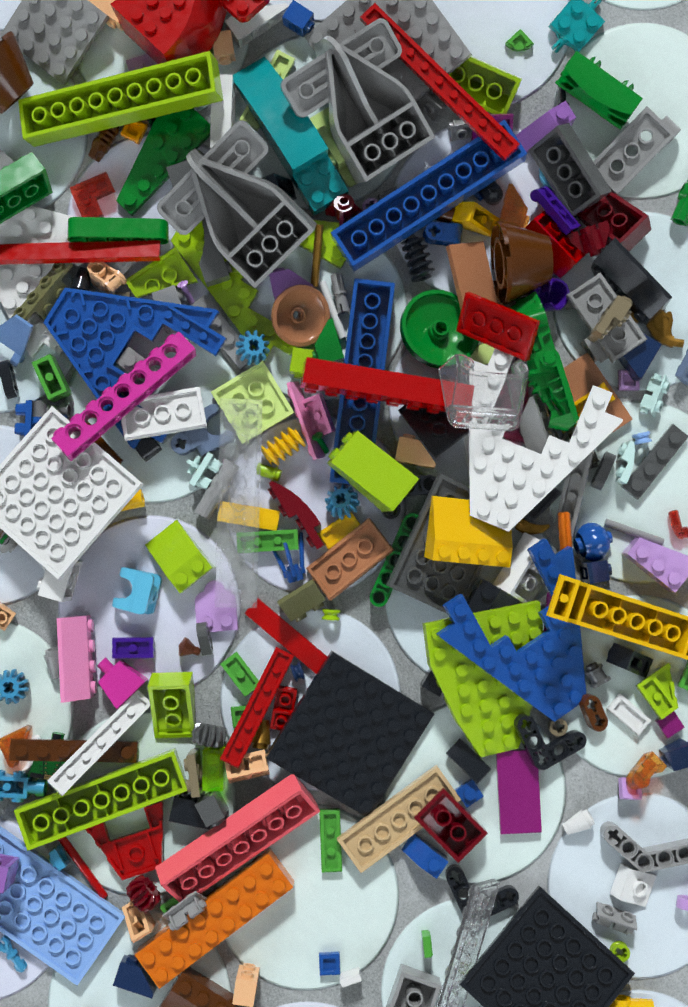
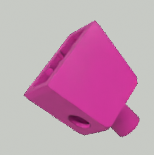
M104 658L97 665L105 674L98 683L116 709L121 707L148 680L147 677L123 660L113 665L107 658Z

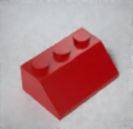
M545 211L536 216L525 227V229L549 237L553 251V274L557 275L560 279L586 256L570 243L568 235H565V233L558 229L555 221Z

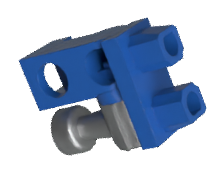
M26 400V403L16 404L15 413L17 416H25V423H15L14 433L25 437L52 405L33 400ZM61 403L60 406H53L64 417L70 418V403Z

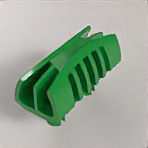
M576 51L565 65V69L561 72V76L556 80L555 84L621 130L643 98L633 91V83L629 87L626 86L629 80L621 83L600 68L601 60L593 63L596 57H592L589 60Z

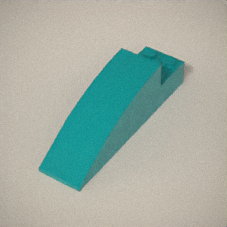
M262 57L233 75L235 87L259 124V127L313 217L324 211L337 196L348 194V188L328 157L327 145L308 116L303 118L296 116L281 91L280 84L283 79L266 57Z

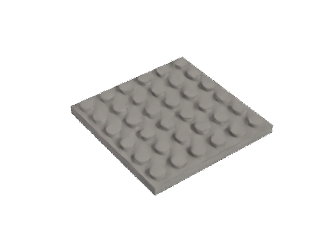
M346 0L305 36V39L314 51L315 44L326 36H331L338 43H341L366 27L360 21V16L376 3L448 74L472 56L433 0ZM399 58L381 68V70L400 81L409 90L415 101H418L431 90Z

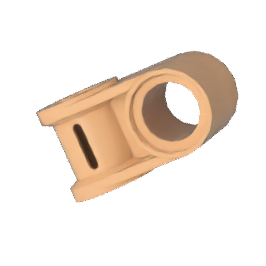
M93 262L87 266L91 283L107 294L115 295V291L121 285L124 286L127 283L126 278L120 271L113 269L104 262Z

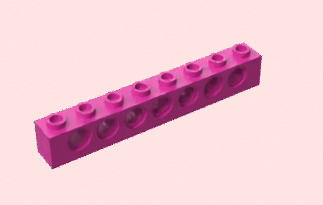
M179 331L175 335H169L162 346L159 348L155 347L144 361H138L131 372L120 376L113 387H107L102 392L101 397L96 401H90L86 405V409L83 412L72 416L69 420L70 423L64 428H58L51 438L53 443L70 462L190 362L196 356L194 346ZM169 352L176 353L173 358L166 357V354ZM154 365L160 366L158 371L150 370ZM138 378L145 380L144 383L139 385L134 382ZM123 391L129 392V395L125 398L119 397V394ZM105 405H113L110 411H103ZM90 418L97 419V422L95 424H87V421ZM73 432H81V435L78 438H71V434Z

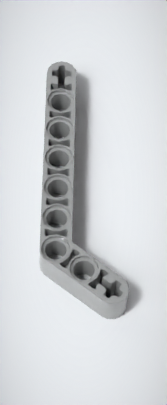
M607 821L600 827L601 836L641 872H650L688 864V838L642 848L615 823ZM609 830L613 831L618 836L617 840L613 836L608 834ZM627 842L631 843L630 849L623 851V845ZM682 848H686V853L683 856H679V851ZM662 852H666V857L663 860H658L659 855ZM646 856L645 863L638 864L640 857Z

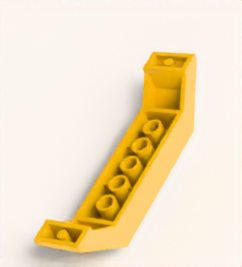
M559 574L546 616L688 660V616Z

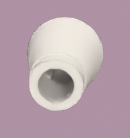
M581 809L562 825L566 833L570 835L591 829L595 822L588 809L584 811Z

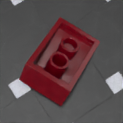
M610 192L596 204L576 215L586 226L596 225L597 229H599L598 223L608 220L610 230L606 246L616 238L628 251L652 230L649 215L614 192Z
M444 788L414 816L415 820L457 863L488 834L477 819Z

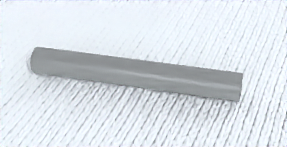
M607 518L604 522L605 527L630 536L640 537L661 546L664 543V539L627 525Z

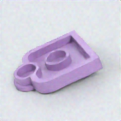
M213 580L208 582L204 591L200 592L195 598L196 623L207 622L210 632L238 630L235 594L230 590H225L224 585L219 581Z

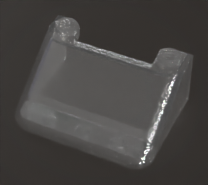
M455 354L439 368L447 419L452 426L456 428L514 431L520 426L529 375L527 361L517 360L512 364L511 370L507 374L474 371L473 367L475 364L472 358L462 354Z

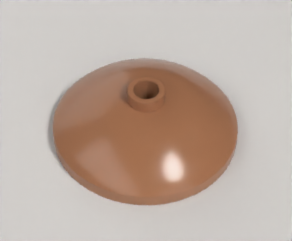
M294 285L286 288L276 298L271 312L272 325L278 337L285 343L297 347L309 346L315 343L328 319H330V310L325 297L320 291L308 285ZM295 311L298 312V316L296 318H294L293 316Z

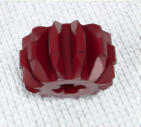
M140 875L136 877L126 887L130 902L141 912L147 913L151 911L161 900L157 886L146 876Z

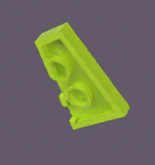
M176 248L162 255L160 261L151 262L126 279V284L136 298L152 295L151 293L173 285L178 288L177 284L184 280L188 281L187 285L198 283Z

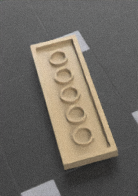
M437 765L337 837V841L360 873L364 872L423 828L415 820L414 816L442 788L458 802L461 800Z

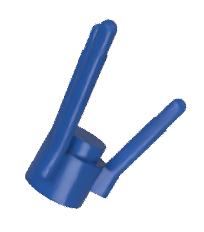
M300 532V567L298 563L293 564L286 542L283 543L289 564L286 568L277 551H272L288 583L303 580V573H306L304 567L303 532Z

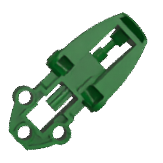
M535 291L528 296L516 299V304L510 307L512 310L540 321L530 359L528 361L520 359L515 362L520 379L530 382L528 387H533L534 389L531 393L538 394L542 402L546 403L551 411L548 428L568 432L577 424L576 422L579 420L560 355L555 349L550 334L551 331L545 310Z

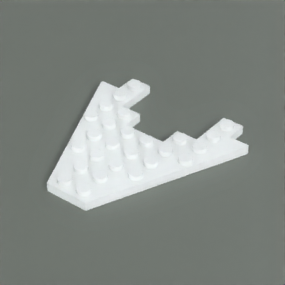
M31 205L0 224V244L69 242L67 240L68 219L73 216ZM137 262L104 263L120 271L125 277ZM54 263L0 265V301L9 318L24 303L28 294L35 290L40 280L50 272ZM73 263V264H75L78 268H80V267H82L85 263ZM34 312L27 321L33 325L26 347L28 354L35 358L46 344L62 356L64 351L40 317Z

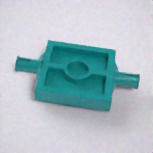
M583 0L569 1L548 26L558 38L557 42L551 47L552 50L556 48L555 53H558L564 45L571 47L575 52L581 51L605 23V20L595 11L602 0L597 2L592 0L589 4Z

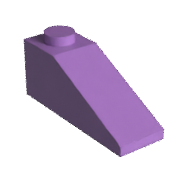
M565 100L547 111L515 136L528 153L532 146L556 126L566 123L572 126L576 116Z

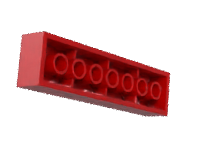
M306 357L304 361L300 388H304V392L308 393L323 391L327 396L337 397V394L346 395L345 398L350 400L365 398L366 402L378 404V401L386 402L387 406L392 407L407 405L406 409L410 410L425 408L428 413L439 414V412L443 411L447 412V416L459 417V415H463L470 410L474 386Z

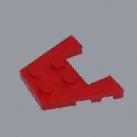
M163 800L144 807L149 828L110 840L105 822L85 829L93 837L98 848H101L108 862L122 880L155 870V867L163 862Z

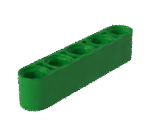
M71 217L68 219L67 240L69 242L160 240L161 245L169 242V223L164 219Z
M408 514L402 520L391 545L394 551L386 557L370 593V601L374 606H384L391 595L393 588L383 584L381 577L384 573H392L395 566L391 565L389 559L393 554L400 556L404 547L399 546L398 538L403 535L409 537L412 529L406 525V520L409 517H414L417 520V514ZM382 592L385 596L384 601L381 603L374 602V593Z

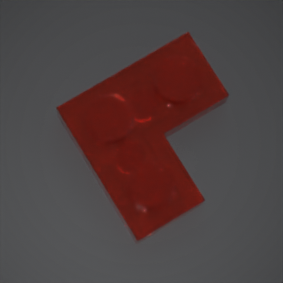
M107 172L70 187L82 217H104L97 200L116 192Z

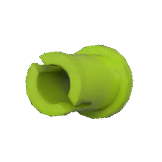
M258 462L255 469V475L269 478L273 482L279 481L282 473L279 467L276 466L274 468Z

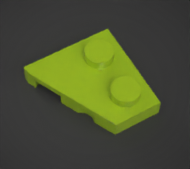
M666 663L635 685L660 720L678 708L677 698L674 693V682H672L670 672L671 665L669 663Z

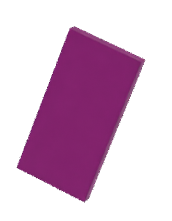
M525 749L510 750L496 754L500 834L542 832L538 768L533 766Z

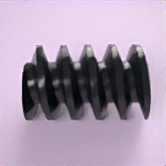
M413 237L400 243L404 245L402 251L406 252L404 258L409 260L407 262V267L411 268L409 274L414 275L411 278L412 282L427 280L432 277L430 274L435 271V268H428L433 261L426 260L431 254L423 251L428 248V245H421L426 240L425 237Z

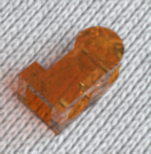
M653 751L644 753L626 777L627 785L634 790L646 788L650 783L651 776L663 772L667 765Z

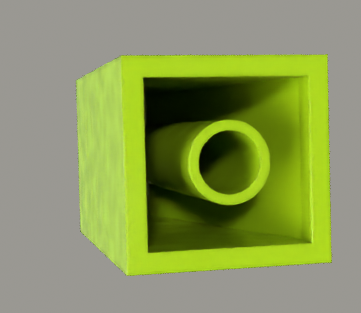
M358 430L352 433L348 432L341 440L343 444L340 448H335L329 454L330 460L327 464L382 512L394 511L419 478Z

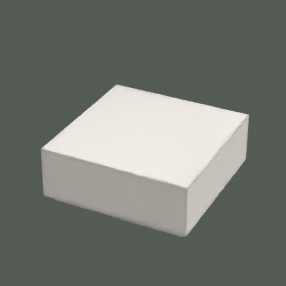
M359 967L340 973V983L343 988L362 981Z

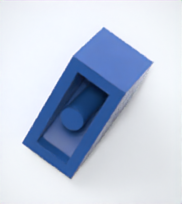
M417 834L412 835L402 847V851L436 879L449 862L444 853Z

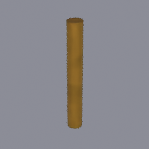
M316 224L310 282L313 284V287H318L324 227V225Z

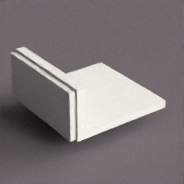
M620 863L610 894L621 901L646 907L656 875L630 868L624 863Z

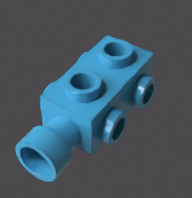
M0 770V781L4 782L3 787H0V801H3L4 798H11V802L19 803L24 802V799L30 797L31 794L40 797L46 796L47 780L38 779L37 781H32V777L26 775L24 771H14L13 774H7L5 770ZM19 782H23V783H24V784H23V788H20V787H19V785H18Z

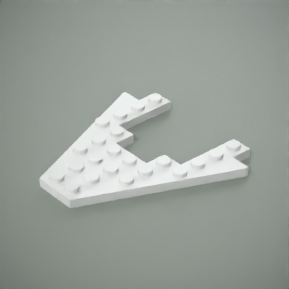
M495 348L488 366L472 359L468 361L469 385H474L469 410L470 516L509 532L623 422V419L605 412L613 393L593 385L569 443L549 435L542 454L502 439L510 419L491 411L514 356Z

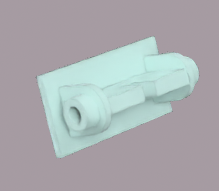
M656 373L650 377L646 391L653 394L652 396L644 394L639 406L641 408L640 412L648 414L650 411L654 418L657 412L660 413L663 406V401L661 400L670 388L669 379L665 374L663 379H661V375Z

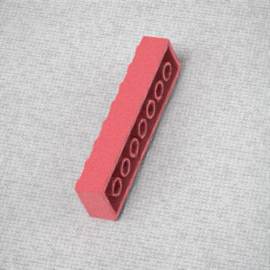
M290 774L226 818L224 822L213 827L156 866L161 886L178 902H181L188 894L194 891L201 894L319 813L320 809L313 795L295 774Z

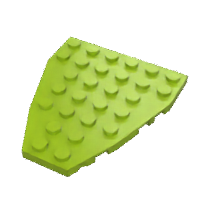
M537 600L473 613L490 645L506 635L509 636L517 651L543 633V623L538 613L541 611L540 601ZM450 618L422 623L427 664L436 678L438 687L441 688L444 700L454 721L462 729L477 755L485 757L519 749L521 740L514 727V720L520 714L529 716L532 706L437 636V632L452 623ZM523 720L522 727L525 728L527 721Z

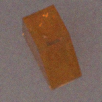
M509 183L506 188L499 221L522 228L526 227L530 217L526 215L528 208L514 185Z

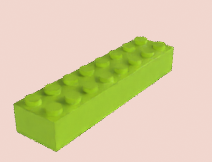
M174 748L72 786L63 796L56 792L21 805L14 810L27 851L183 793L187 791V779L177 750Z

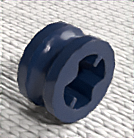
M297 662V665H290L295 682H298L300 678L306 679L300 662Z

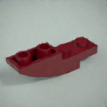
M273 481L269 482L271 487L268 491L273 499L278 498L281 504L278 508L284 517L288 515L289 519L297 515L298 519L295 521L301 530L305 529L309 536L306 537V540L311 548L315 546L318 550L323 547L324 544L314 529L321 523L308 505L284 486Z

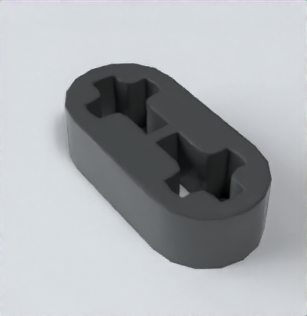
M607 451L604 453L591 481V487L598 490L603 488L616 455Z
M196 623L197 638L202 655L213 654V644L208 623Z

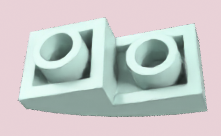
M632 440L622 443L617 451V454H619L617 460L624 464L618 467L615 473L617 476L615 482L621 485L627 484L633 469L635 444Z

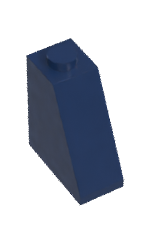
M644 334L647 338L645 342L618 359L625 370L630 373L629 375L632 380L637 382L642 379L662 345Z

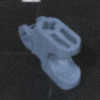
M211 404L204 408L207 424L211 418L219 413L218 404ZM207 428L183 431L172 438L171 447L179 455H187L198 450L201 457H204L208 452L212 453L231 443L235 439V435L228 431L220 435H212L208 432ZM180 440H182L183 442L187 441V443L184 444V449L180 447L177 448V446L180 445Z

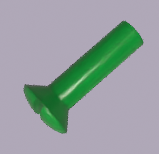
M316 432L313 434L312 440L318 442L325 454L329 453L330 450L322 439L323 433Z

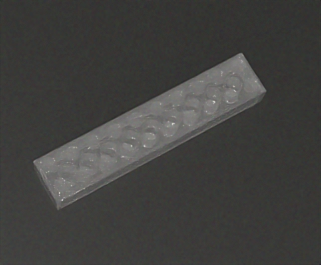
M220 399L215 607L257 608L263 400Z

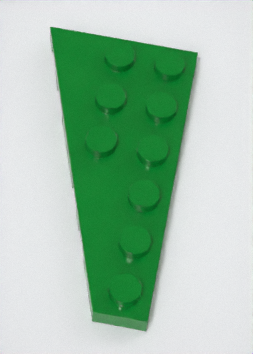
M194 108L156 117L116 200L117 203L133 216L169 179L166 167L186 161V155L190 151L198 149L210 137L211 124Z

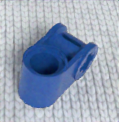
M430 222L422 235L426 238L424 241L427 244L446 247L452 244H461L463 226L459 223ZM430 230H434V234L436 235L432 236Z

